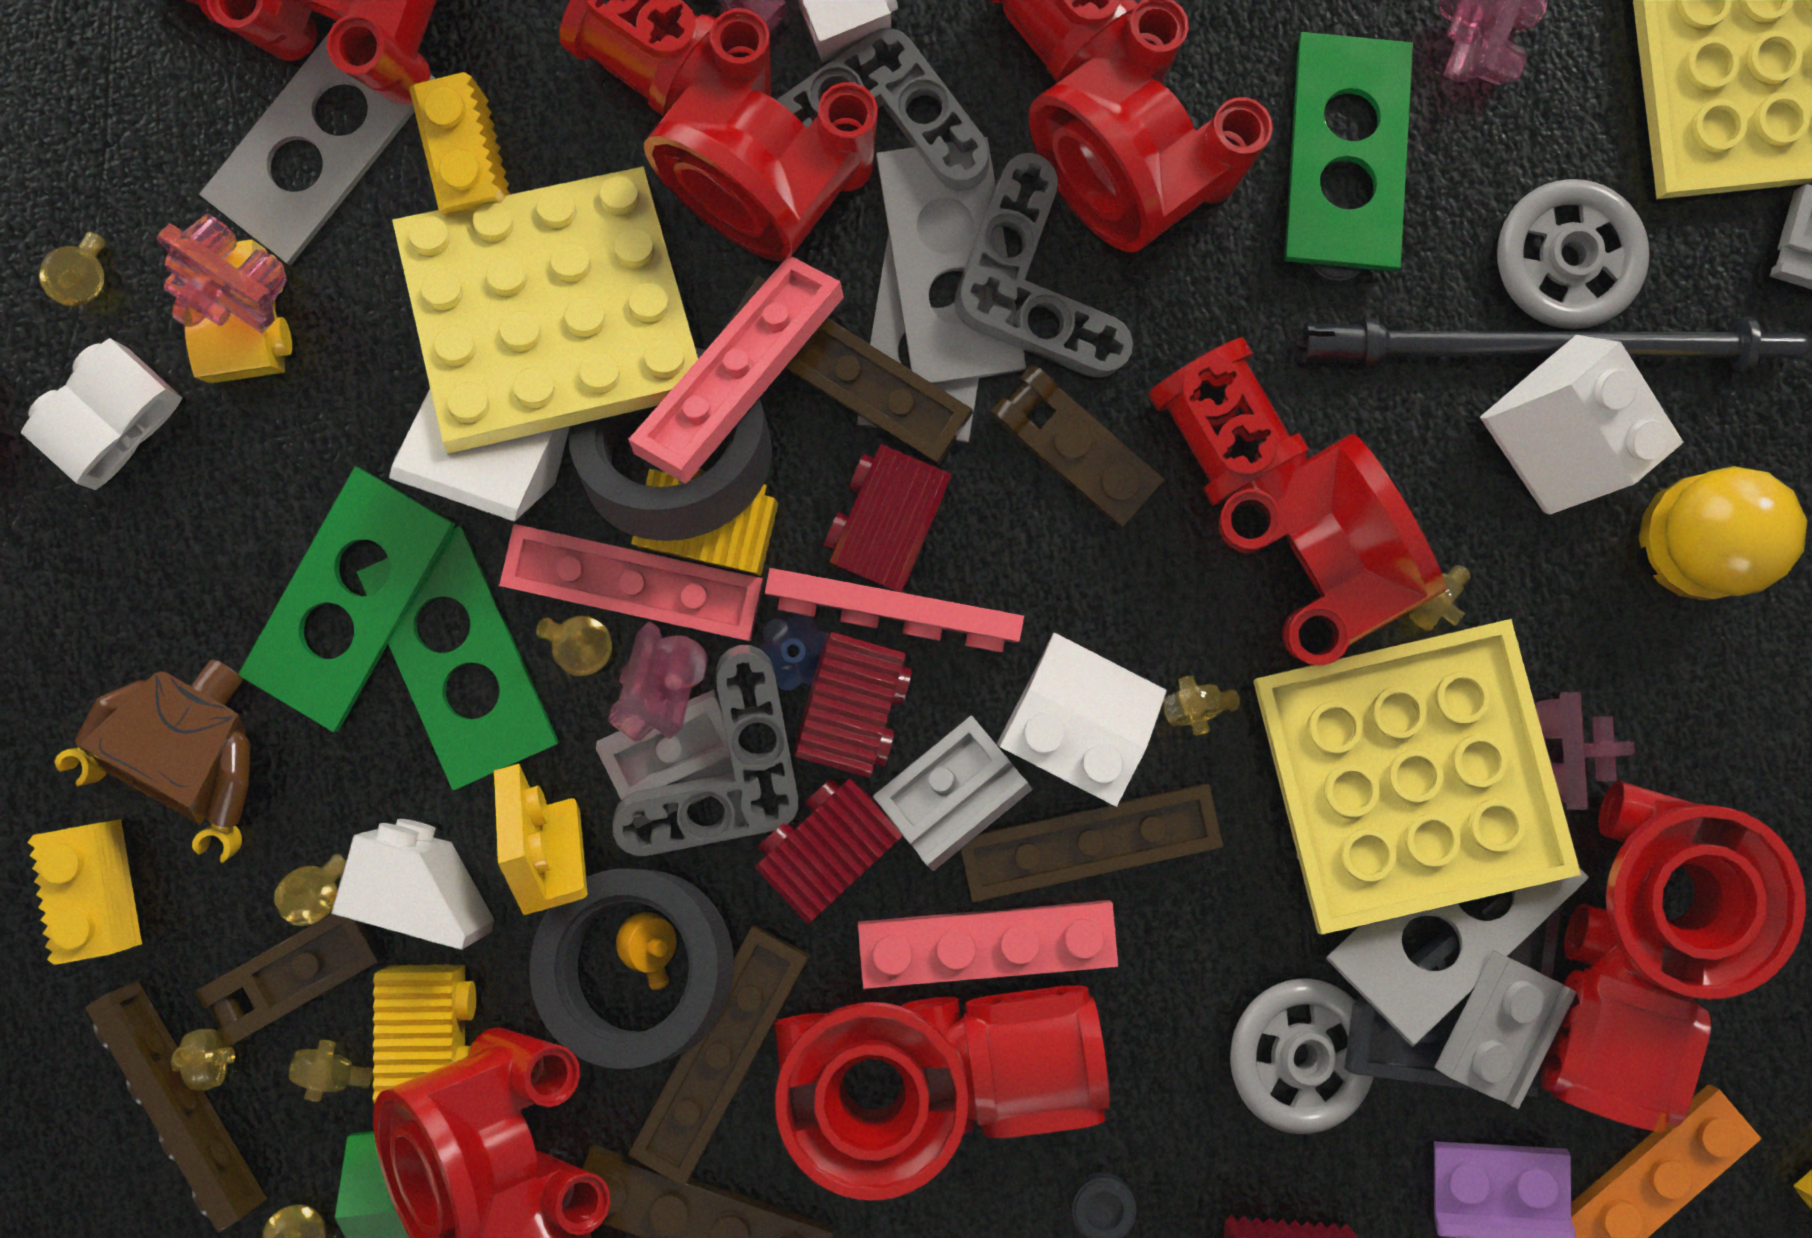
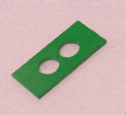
M1308 32L1300 33L1298 38L1284 261L1398 272L1401 268L1412 42ZM1341 94H1355L1365 98L1375 109L1377 115L1376 131L1368 138L1360 141H1347L1339 138L1326 124L1324 116L1326 104L1332 98ZM1338 161H1350L1362 166L1369 173L1373 182L1372 199L1358 209L1348 210L1336 207L1325 198L1321 190L1320 176L1322 171L1330 164Z
M355 466L238 675L332 732H338L454 528L455 523L362 468ZM361 540H371L380 545L386 552L390 563V573L385 585L376 593L368 596H360L351 592L342 582L339 573V564L344 551L353 543ZM325 603H334L344 608L351 616L354 624V637L350 647L345 653L334 659H325L316 655L308 647L304 637V625L308 615L317 606Z
M461 525L453 528L388 645L450 786L454 791L493 774L494 770L509 767L559 744L466 531ZM386 558L357 571L367 596L376 593L385 585L390 573L389 559ZM440 597H450L459 601L467 610L470 618V631L467 639L459 648L447 653H438L429 649L421 641L417 631V620L422 608L430 601ZM468 663H479L488 667L494 673L499 683L500 693L497 704L491 712L478 719H468L458 715L450 707L446 697V685L449 677L457 668Z

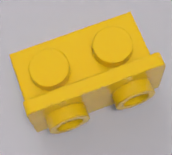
M519 764L494 770L498 864L523 915L584 899L587 896V882L580 809L576 800L571 798L547 805L540 786L530 788Z

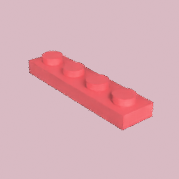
M792 256L790 259L786 258L628 439L634 454L686 484L844 298L841 282Z
M513 524L499 586L751 642L764 579Z
M769 568L765 594L769 597L779 598L777 610L815 617L817 606L842 610L840 622L875 629L878 628L879 617L904 622L902 634L939 641L942 629L967 634L965 646L996 652H1003L1005 641L1013 643L1020 641L1024 620L1022 615Z
M1110 900L858 922L863 989L1118 967L1113 903Z

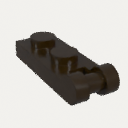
M1031 364L1018 378L1021 383L1020 387L1008 400L1002 397L989 411L990 414L1002 427L1117 527L1123 528L1165 479L1062 391L1043 370ZM1039 402L1054 413L1041 429L1034 425L1027 417Z
M331 914L195 991L194 994L203 1009L211 1008L221 1029L216 1031V1034L226 1049L383 960L384 957L364 922ZM241 988H244L255 1010L246 1015L234 995Z

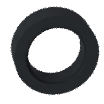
M695 348L699 359L706 350ZM760 397L732 429L729 444L718 462L707 472L688 481L686 484L682 483L666 487L646 486L625 478L612 466L613 448L620 432L629 421L649 408L569 427V450L595 509L613 526L628 534L644 539L673 541L694 538L729 523L741 514L756 498L764 485L771 464L772 444Z
M613 869L586 877L587 896L581 900L549 908L538 927L533 941L529 965L530 985L535 1006L543 1023L552 1036L563 1047L568 1048L575 1054V1056L594 1065L606 1068L632 1069L674 1058L686 1052L700 1042L714 1027L727 1004L731 992L734 975V954L730 935L722 916L701 890L690 882L667 872L647 869ZM629 902H638L651 906L668 917L683 938L689 960L687 985L679 1004L663 1022L641 1032L619 1029L601 1019L587 1003L578 978L579 952L591 926L610 909Z

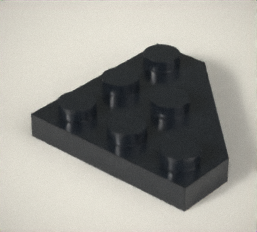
M1496 894L1484 897L1469 909L1466 914L1482 921L1499 919L1509 911L1512 896ZM1561 905L1507 957L1552 979ZM1450 925L1410 957L1409 960L1417 967L1427 971H1441L1449 968L1456 962L1460 951V942L1456 931ZM1473 989L1413 1047L1362 996L1352 1004L1344 1069L1356 1075L1473 1089L1434 1068ZM1541 1065L1525 1096H1538Z

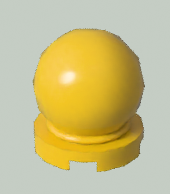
M1732 466L1680 479L1669 488L1657 493L1642 516L1639 542L1641 548L1646 547L1649 562L1658 574L1653 575L1655 579L1678 596L1698 600H1711L1731 595L1742 596L1763 591L1788 574L1804 552L1807 519L1794 491L1770 473Z

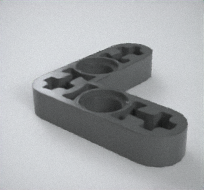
M893 28L879 29L870 33L776 100L790 110L808 128L812 120L810 117L806 119L802 106L809 103L811 111L816 118L820 96L826 87L842 82L856 83L863 86L859 75L854 71L855 68L859 67L863 78L869 75L872 89L869 92L875 98L877 109L881 106L885 108L938 180L946 187L955 191L970 190L978 186L985 179L989 170L988 144L982 133L911 39L903 32ZM883 51L889 57L899 54V69L891 72L888 67L883 66L876 70L878 67L876 55ZM928 95L940 102L942 106L941 114L935 121L929 124L913 122L906 113L909 103L919 96ZM949 128L951 141L959 151L965 153L971 149L974 150L972 153V168L965 170L960 164L948 167L950 163L949 148L941 137Z
M1033 153L1019 154L1008 162L996 181L955 294L954 305L956 313L964 324L983 334L1086 376L1095 378L1109 376L1123 366L1132 354L1133 341L1126 325L1111 315L1025 280L1057 192L1058 178L1052 164L1041 155ZM1024 173H1028L1034 177L1033 187L1039 191H1034L1024 204L1022 213L1010 210L1016 203L1021 189V184L1015 180H1019ZM1004 226L1016 231L1022 242L1021 253L1011 258L1002 257L996 253L990 242V234L993 229ZM983 286H988L993 289L992 300L998 304L1009 308L1017 297L1023 299L1024 302L1015 313L1013 325L1011 326L1005 323V320L1012 311L993 305L987 313H983L977 309L979 299L971 295L970 292L978 293ZM1043 307L1054 312L1059 322V332L1055 338L1042 339L1032 333L1027 321L1030 310ZM1075 321L1081 324V327L1074 335L1086 340H1093L1100 333H1103L1108 337L1106 346L1110 350L1115 351V353H1110L1100 361L1094 357L1096 347L1093 344L1078 339L1068 349L1064 347V343L1072 334Z
M751 645L736 646L720 657L716 667L717 691L734 772L636 791L626 795L618 803L613 817V836L617 845L625 852L635 856H649L775 831L782 823L787 825L794 819L798 810V794L777 683L770 658L761 649ZM740 663H749L752 672L764 673V676L754 679L757 706H751L746 709L744 708V700L739 682L727 681V678H732L737 674L736 665ZM768 701L772 703L771 707L760 706ZM732 708L743 709L736 714L731 712ZM752 723H764L774 730L776 739L768 751L753 754L740 746L738 739L741 731ZM780 762L783 763V767L781 768L774 767L776 764ZM770 768L774 792L777 795L787 794V796L777 799V809L773 811H765L762 802H751L759 799L761 796L757 770ZM744 769L753 770L748 774L743 773ZM701 796L717 798L724 807L722 818L709 826H701L694 823L687 814L689 804ZM677 802V823L681 829L679 831L671 832V819L653 823L651 834L647 836H640L636 827H626L633 821V812L645 811L648 820L667 818V804Z

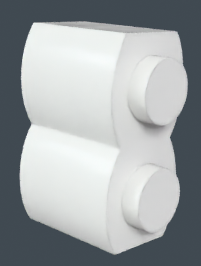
M110 338L102 344L89 346L78 355L72 367L74 372L66 385L59 390L46 392L32 404L28 412L29 419L21 431L28 440L76 484L94 490L110 480L125 465L138 445L152 435L170 417L182 400V397L129 348Z

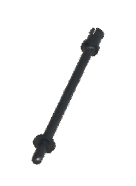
M1742 316L1735 321L1731 332L1388 331L1383 325H1379L1378 319L1362 318L1359 324L1305 323L1302 330L1301 350L1307 351L1302 354L1304 364H1311L1312 362H1358L1361 369H1375L1377 364L1381 363L1387 356L1551 357L1575 335L1621 342L1630 357L1729 358L1733 370L1738 373L1749 374L1754 370L1759 358H1800L1809 353L1812 342L1803 333L1761 332L1757 320H1753L1752 317Z

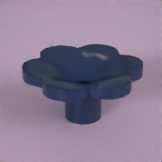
M795 614L789 621L780 618L772 619L764 627L763 637L765 643L759 649L770 658L774 668L777 687L782 690H794L801 683L812 685L826 632L818 630V624L814 617ZM793 645L798 646L800 651L796 657H791L788 653L789 648Z

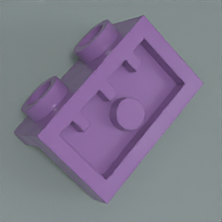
M1434 1141V1219L1437 1234L1450 1238H1575V1228L1571 1222V1155L1568 1149Z

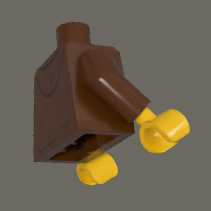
M211 659L191 686L166 672L159 671L154 673L147 681L138 680L100 696L94 702L76 736L75 742L78 748L68 749L57 755L55 759L56 768L60 772L72 770L81 762L83 768L81 776L76 780L77 786L98 782L108 773L198 825L206 817L211 825L195 836L192 848L200 855L209 848L211 835L216 836L222 841L224 846L223 853L220 856V862L223 863L237 853L242 845L241 832L236 825L240 821L249 788L250 742L245 736L246 730L239 715L225 706L241 685L243 679L228 666Z

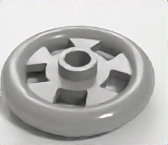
M1566 179L1536 188L1514 206L1500 232L1497 262L1505 289L1513 301L1525 313L1549 326L1564 329H1583L1594 327L1613 319L1631 304L1639 293L1647 275L1649 243L1640 217L1621 195L1596 182ZM1562 205H1578L1581 223L1570 222L1560 226L1556 225L1554 208ZM1610 222L1619 236L1622 247L1606 253L1604 241L1596 231V228ZM1527 233L1541 235L1545 238L1540 248V261L1524 258L1523 250ZM1564 246L1572 247L1577 251L1579 255L1577 266L1568 265L1562 257ZM1603 269L1615 283L1605 294L1596 298L1586 287V283L1595 278ZM1546 275L1555 283L1568 287L1562 302L1548 297L1539 290Z
M1288 980L1262 992L1243 1012L1232 1038L1230 1051L1231 1072L1237 1091L1246 1106L1267 1125L1280 1131L1294 1134L1322 1132L1345 1121L1365 1099L1374 1077L1356 1075L1345 1070L1347 1048L1335 1053L1333 1043L1326 1034L1327 1029L1341 1023L1347 1036L1349 1035L1352 1004L1356 1001L1346 992L1320 980ZM1296 1005H1310V1024L1296 1023L1288 1026L1287 1008ZM1262 1033L1276 1036L1271 1052V1063L1256 1061L1257 1047ZM1305 1044L1308 1049V1057L1303 1064L1296 1066L1293 1060L1294 1053L1299 1045ZM1334 1071L1343 1083L1334 1095L1324 1101L1316 1092L1315 1087L1326 1081ZM1278 1078L1286 1084L1298 1088V1092L1290 1106L1279 1102L1270 1095Z

